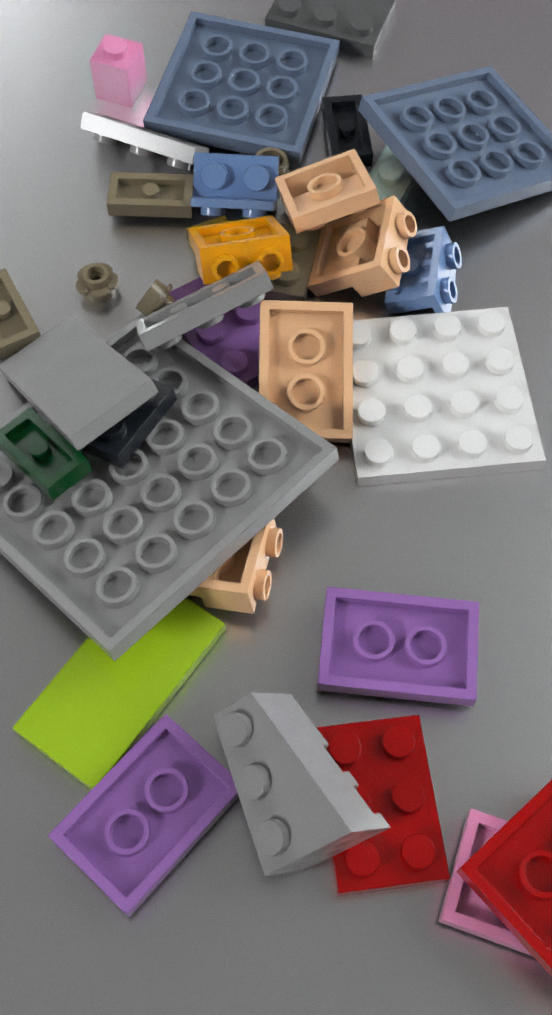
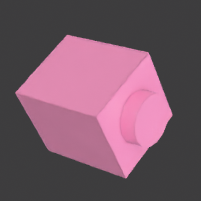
M105 34L89 60L96 98L132 108L147 82L143 43Z

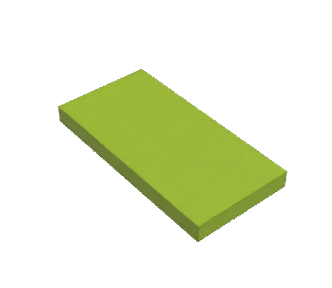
M186 597L116 661L110 658L88 637L12 729L22 739L88 789L92 790L150 728L225 632V623Z

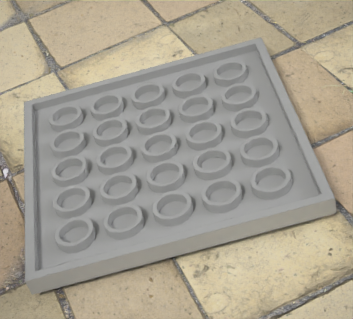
M144 314L136 317L109 338L106 343L148 377L172 386L177 400L123 468L84 452L83 449L78 450L88 459L93 471L53 501L0 450V553L114 661L122 656L339 460L337 447L182 339L169 348L159 350L156 347L147 352L138 336L135 321L145 317ZM29 401L0 423L1 429L31 407L60 433Z

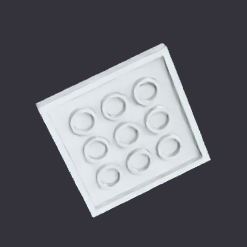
M508 307L353 320V439L350 442L356 487L541 470L543 468L546 458Z

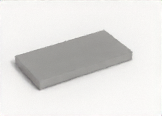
M72 315L0 364V371L5 378L77 451L91 443L158 393L150 377Z

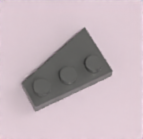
M274 0L265 17V26L340 40L339 50L373 58L395 11L396 0Z

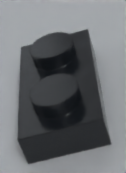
M362 94L322 97L321 110L329 157L355 148L364 166H372L373 150L367 120L358 111Z
M152 379L158 393L82 448L83 451L123 468L177 400L174 388Z

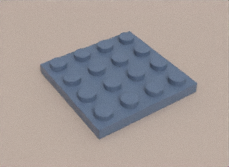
M191 11L143 119L144 128L188 142L256 155L263 148H279L285 152L290 163L300 165L322 103V97H324L339 54L340 40Z
M491 66L362 96L358 111L449 222L552 191V133Z

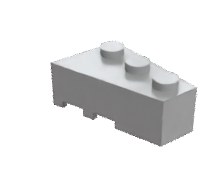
M250 692L212 716L265 876L307 870L391 828L380 813L374 814L356 790L359 784L349 771L342 772L326 750L329 744L292 694Z

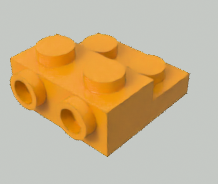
M273 215L188 228L190 246L196 255L198 273L204 285L212 284L256 261L261 263L270 280L281 277V272L293 270L290 235Z

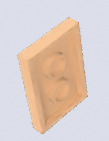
M262 300L259 312L258 393L328 442L350 443L353 439V303Z

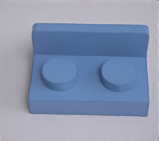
M194 152V181L191 206L201 207V215L226 216V208L243 209L242 217L256 218L268 216V210L276 211L278 188L275 178L279 176L280 156Z
M444 226L417 231L414 237L408 239L406 249L410 257V269L408 272L401 274L399 287L386 290L384 304L390 314L433 308L435 313L451 312L452 303L457 301L455 273L456 269L461 267L462 261L459 245L456 242L452 243Z

